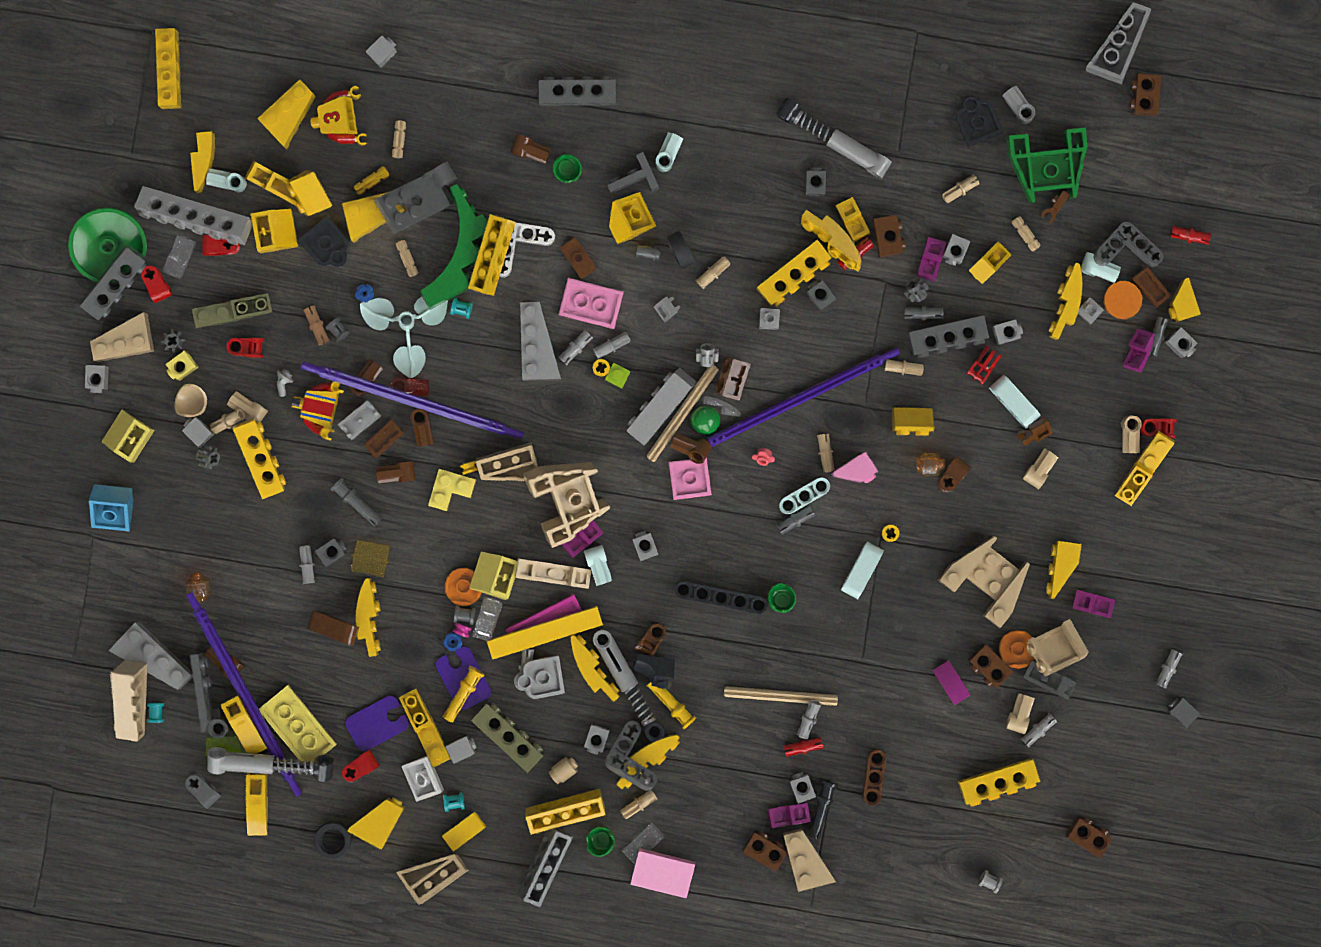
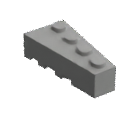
M1133 2L1096 55L1086 66V71L1122 85L1150 16L1151 8Z
M540 302L520 303L522 380H562Z
M681 368L677 369L674 373H668L663 380L665 382L663 387L660 388L658 386L651 394L654 398L650 403L646 401L639 409L641 414L638 417L634 415L628 422L630 427L627 432L641 444L645 445L675 410L676 406L685 398L689 390L697 383L696 380Z
M140 622L134 623L109 650L124 660L147 663V673L177 690L181 689L193 677V672Z

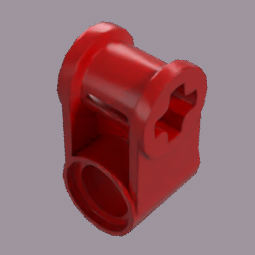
M202 235V255H233L240 250V244L230 246L229 249L226 247L227 244H230L227 240L222 238L217 240L209 235Z
M146 266L141 272V277L153 302L157 303L171 296V289L164 280L160 270L155 266ZM148 270L155 271L153 279L147 278Z
M232 338L227 343V350L234 356L264 358L262 354V342H264V339ZM234 342L241 344L240 351H232L231 346Z
M1159 418L1142 420L1140 434L1154 437L1160 431L1169 438L1176 439L1174 425L1177 419ZM1147 422L1151 423L1153 427L1150 433L1145 430Z
M368 750L345 766L342 776L346 781L353 782L375 770L380 765L372 752ZM348 768H350L351 770H356V772L354 773V778L352 776H347V773L349 772Z

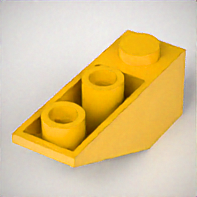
M1056 541L1055 545H1052L1051 556H1054L1053 564L1050 563L1049 565L1051 582L1047 583L1046 594H1049L1048 598L1054 599L1079 564L1081 544Z
M239 696L221 704L230 725L247 753L258 754L267 749Z

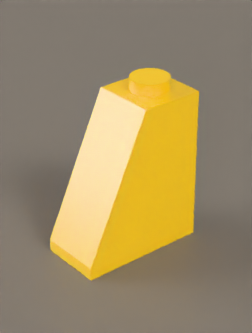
M394 797L392 799L387 798L348 829V832L382 849L405 808L402 806L403 802Z

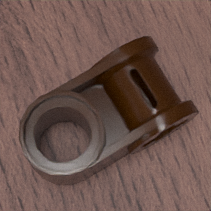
M955 456L938 481L939 489L943 492H951L972 467L958 456ZM950 479V485H952V487L948 486L947 488H945V482L943 480L946 481Z
M661 623L652 624L634 650H639L645 655L653 656L665 637V626ZM660 627L663 634L656 637L652 634V629Z

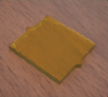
M357 540L355 552L352 554L351 571L384 577L386 565L389 563L390 546Z

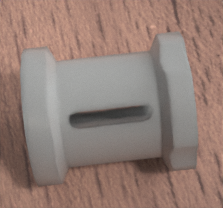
M984 870L979 879L978 886H985L993 890L994 893H997L1003 878H997L989 874L987 870Z

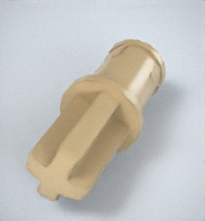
M972 174L962 182H956L954 187L944 192L942 196L945 202L949 203L961 195L964 196L966 195L965 192L978 186L979 181H976V176Z
M722 257L713 266L707 267L708 270L695 281L704 289L715 278L718 279V275L730 266V262L726 257Z
M887 359L885 364V371L902 373V375L905 373L921 376L924 369L922 364L908 363L906 360L901 362Z
M238 408L230 414L222 415L221 419L211 423L210 430L217 434L226 428H232L234 424L245 419L243 410Z
M822 434L817 435L820 449L818 455H821L823 471L827 473L834 471L832 458L834 451L831 450L830 435Z
M649 790L637 799L635 797L633 802L621 809V814L625 819H628L638 811H643V808L657 800V797L652 790Z

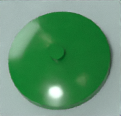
M101 207L85 213L77 220L71 230L68 246L71 260L78 271L88 279L97 282L127 244L146 257L147 240L142 226L131 214L118 208ZM127 264L121 266V269L124 272H130L132 270V268ZM112 279L109 281V283L114 284L119 283V281L116 279Z

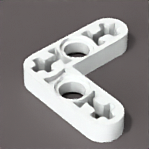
M515 223L514 233H512L511 237L513 243H509L511 252L505 257L510 258L509 262L505 261L508 271H504L503 274H500V277H506L511 273L516 241L549 246L555 240L553 230L547 227ZM526 228L533 231V236L530 239H525L522 236V232ZM536 229L540 230L539 234L542 235L549 232L552 238L544 242V238L538 237V241H535Z

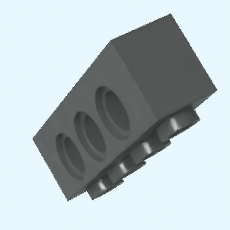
M609 76L601 77V80H593V77H581V80H574V77H562V80H555V77H543V80H539V105H616V80H612V77ZM558 86L564 89L563 94L559 96L553 93L554 88ZM576 86L583 89L582 94L574 95L572 93L573 88ZM599 86L602 88V93L594 95L591 92L592 88Z
M127 244L81 301L80 307L98 321L101 317L105 318L111 311L110 305L113 302L117 303L123 296L122 290L132 285L135 280L133 278L137 272L140 274L146 267V257ZM127 264L132 268V270L130 272H124L122 271L121 266ZM112 279H116L119 281L120 285L118 287H112L109 281ZM105 294L108 300L102 302L98 299V295Z
M983 315L909 332L908 338L912 355L922 358L929 356V352L932 351L940 354L948 352L947 348L954 346L955 350L966 348L967 343L973 342L974 346L983 344L985 339L989 338ZM964 328H969L972 331L971 338L968 339L963 336ZM946 332L951 333L954 337L951 343L944 340ZM926 337L934 338L935 345L933 347H928L925 344Z
M560 828L546 831L517 893L523 901L538 907L541 906L573 838L567 831Z

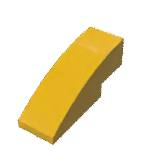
M212 131L196 133L198 152L191 153L193 185L196 193L202 192L206 184L207 173L212 168L215 151V134Z
M253 161L244 178L296 206L298 201L287 190V186H289L287 183L288 179Z

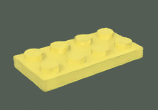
M289 685L259 708L263 717L299 761L304 759L307 762L314 760L319 755H325L337 745Z

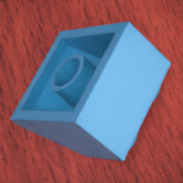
M94 484L89 498L91 528L130 531L133 508L132 488Z

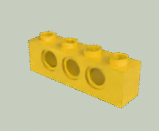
M175 28L155 29L158 106L162 109L181 108L179 34Z
M490 214L468 289L494 296L516 222Z
M816 240L756 289L770 307L773 304L777 307L785 300L783 296L789 292L792 295L800 288L799 284L805 281L807 283L815 277V271L818 269L822 271L830 265L829 260L832 257L820 242ZM807 258L815 260L813 268H808L805 265ZM798 270L800 278L797 280L792 279L790 272ZM776 282H783L785 290L782 292L775 289Z
M256 417L234 425V433L262 499L283 492L286 480L284 475L279 474L277 470L279 464L275 456L272 457L270 453L272 447L269 440L263 436L262 432H265L262 422H258ZM250 436H256L259 439V442L257 444H251L248 438ZM262 453L266 456V460L260 462L255 456ZM270 471L273 473V478L266 479L263 473Z
M1029 758L959 780L958 783L965 804L976 806L981 804V800L988 798L991 801L1000 798L999 794L1007 793V795L1018 792V788H1033L1037 786L1036 783L1040 782L1034 760ZM1017 772H1021L1023 776L1020 782H1014L1013 776ZM998 778L1004 779V785L1001 788L995 787V781ZM979 784H985L986 791L982 794H978L976 791Z
M600 789L526 808V820L531 834L605 815V805Z

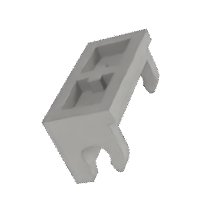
M367 400L341 421L338 426L346 433L348 438L353 440L379 419L381 415L372 403Z

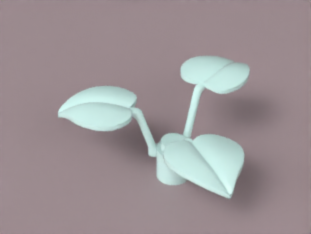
M421 297L414 305V309L419 315L403 312L395 318H391L394 314L393 305L390 301L383 298L360 303V310L365 322L375 330H385L389 325V321H399V326L406 330L407 347L398 348L394 353L393 361L400 372L408 378H414L420 373L425 364V352L421 346L415 345L411 347L409 330L414 326V319H420L421 317L422 321L427 325L441 323L446 315L448 301L429 310L424 299Z

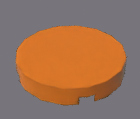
M1119 281L1113 283L1104 294L1103 304L1111 316L1117 319H1127L1133 317L1140 310L1142 295L1135 284L1128 281Z
M458 568L448 575L445 582V593L454 604L467 606L480 598L482 592L469 588L474 570Z
M1020 630L1010 631L1005 634L999 642L998 648L1002 661L1006 665L1018 669L1030 665L1031 661L1035 659L1027 650V642L1032 636Z

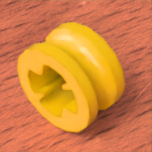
M599 359L594 362L593 372L597 376L603 377L609 373L610 366L606 360ZM598 363L606 364L607 368L604 369V373L596 371Z
M476 461L460 465L464 470L462 472L463 475L478 470Z
M887 525L882 529V537L888 542L896 541L899 537V530L894 525ZM893 528V533L896 535L894 538L891 537L889 539L887 538L886 530Z

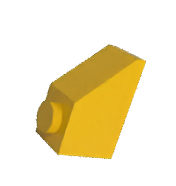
M998 241L969 271L983 284L1011 254Z
M1189 278L1181 281L1169 304V315L1171 319L1175 320V323L1201 314Z

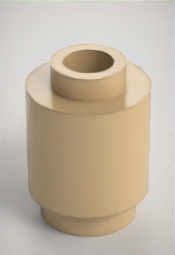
M565 757L551 767L552 770L549 771V774L557 784L563 783L578 772L576 769L578 764L572 757L570 759Z

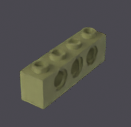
M487 703L471 721L528 773L544 756L542 753L543 748L536 742L532 744L528 740L529 735L522 729L518 731L514 727L515 723L508 716L504 718L499 713L501 711L499 707L494 703L491 705ZM492 718H497L500 721L498 728L490 726ZM511 731L514 734V740L506 741L504 733ZM525 744L528 747V753L520 754L518 746Z

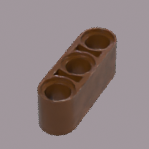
M315 610L312 612L307 627L311 631L352 646L360 628Z
M879 749L870 750L866 762L862 797L865 803L870 806H875L880 802L886 756ZM875 753H880L882 756L881 761L878 763L872 762L871 759ZM873 772L879 774V779L876 782L869 780V775ZM870 791H874L877 794L876 799L873 801H868L866 798Z

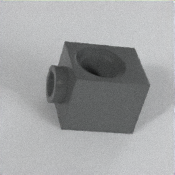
M810 168V171H806L805 196H825L826 171H822V168ZM818 177L821 180V184L813 186L810 179Z
M816 280L808 286L809 291H807V295L819 311L836 300L823 280L820 283ZM818 289L823 290L825 298L817 299L815 291Z
M334 538L315 552L324 566L328 567L345 556L347 548L341 539L338 541L337 538ZM330 546L337 548V555L335 557H331L328 554Z
M1182 697L1174 698L1168 705L1170 708L1167 712L1186 728L1200 715Z

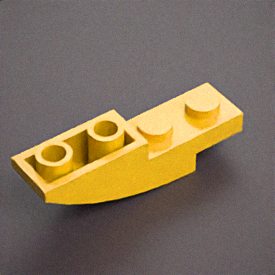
M806 210L801 220L803 227L807 231L817 234L823 242H828L827 251L832 257L839 258L848 268L858 272L861 267V258L847 233L829 216L826 215L821 220Z
M1079 263L1068 267L1065 274L1067 280L1065 284L1061 283L1057 291L1060 294L1058 299L1065 303L1060 304L1056 312L1059 316L1056 322L1053 321L1048 330L1051 332L1049 337L1055 340L1059 339L1065 324L1074 325L1078 315L1082 296V273Z
M1158 431L1127 474L1115 496L1132 506L1175 441Z
M371 578L365 579L356 608V626L360 627L357 638L358 640L366 639L369 657L379 655L378 651H381L379 639L376 640L374 632H377L375 620H371V617L378 616V612L381 611L379 600L375 601L374 593H377L375 581H371Z
M573 634L571 636L572 650L582 676L595 693L601 688L614 702L620 697L618 694L620 690L614 683L609 684L605 680L607 676L600 668L598 670L594 668L600 663L597 660L599 655L593 649L589 651L586 648L585 644L587 642L580 635L576 636Z
M417 689L399 697L432 766L436 767L450 760L451 757L444 745L440 732Z
M673 734L665 736L656 742L653 741L639 749L630 759L645 768L648 767L646 764L648 761L653 766L656 763L660 765L667 757L665 753L669 749L673 751L678 746L680 736ZM627 767L629 769L627 771L628 774H636V770L633 767ZM623 777L616 783L621 789L625 786L629 788L632 785L630 781Z
M247 772L248 836L267 835V774Z

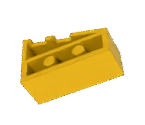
M299 80L270 106L258 120L287 149L316 96Z
M386 193L342 203L350 238L353 243L386 223L374 202L376 198ZM396 205L400 213L404 212V208L401 205Z

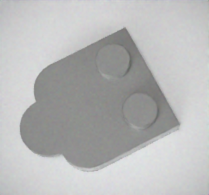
M554 655L526 661L522 666V672H519L514 678L515 687L525 691L526 695L533 699L564 694L559 656Z

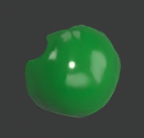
M563 154L555 159L553 173L558 180L564 183L573 182L581 175L582 165L575 155Z
M702 405L692 411L690 425L697 433L711 434L720 425V415L715 408Z
M778 583L769 590L767 602L772 610L786 613L792 610L796 604V594L791 586Z
M598 826L593 828L586 837V848L593 856H605L615 846L614 834L608 827Z

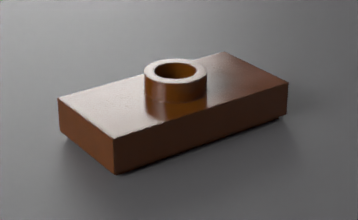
M576 237L560 247L581 280L597 270V267Z
M1147 266L1131 278L1155 308L1172 296Z
M390 419L364 446L377 459L405 432Z

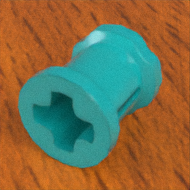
M454 298L450 314L463 315L469 319L473 302L466 303Z
M147 703L149 707V719H147V722L163 723L162 707L164 703Z
M460 792L459 795H443L445 812L456 808L465 809L463 792Z

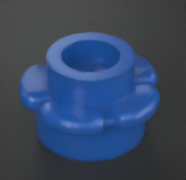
M368 284L359 285L355 292L356 298L364 303L369 302L374 297L373 288Z
M450 632L445 636L443 644L449 651H456L457 648H461L462 641L459 634Z

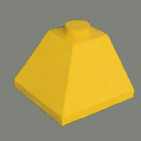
M640 192L618 199L612 203L609 228L617 244L630 240L656 227Z

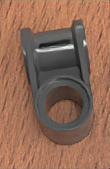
M194 773L186 779V788L206 809H209L222 796L217 788L210 784L201 774ZM198 779L199 782L197 784L199 787L197 785L193 787L191 785L192 780Z

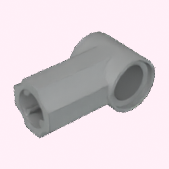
M1017 86L1012 87L1002 95L1020 123L1028 124L1035 116V109L1028 103ZM1028 110L1031 116L1024 118L1021 115V111Z

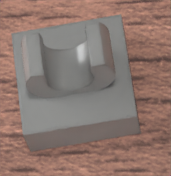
M665 297L654 306L664 322L672 318L680 309L679 305L677 307L672 305L673 297L669 299Z
M1089 297L1079 308L1078 314L1091 325L1104 309Z

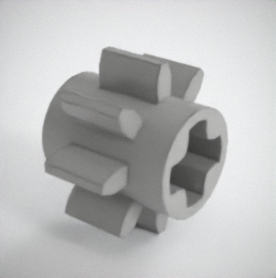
M705 343L700 346V349H696V362H700L701 366L712 367L714 362L719 361V349H715L713 344Z

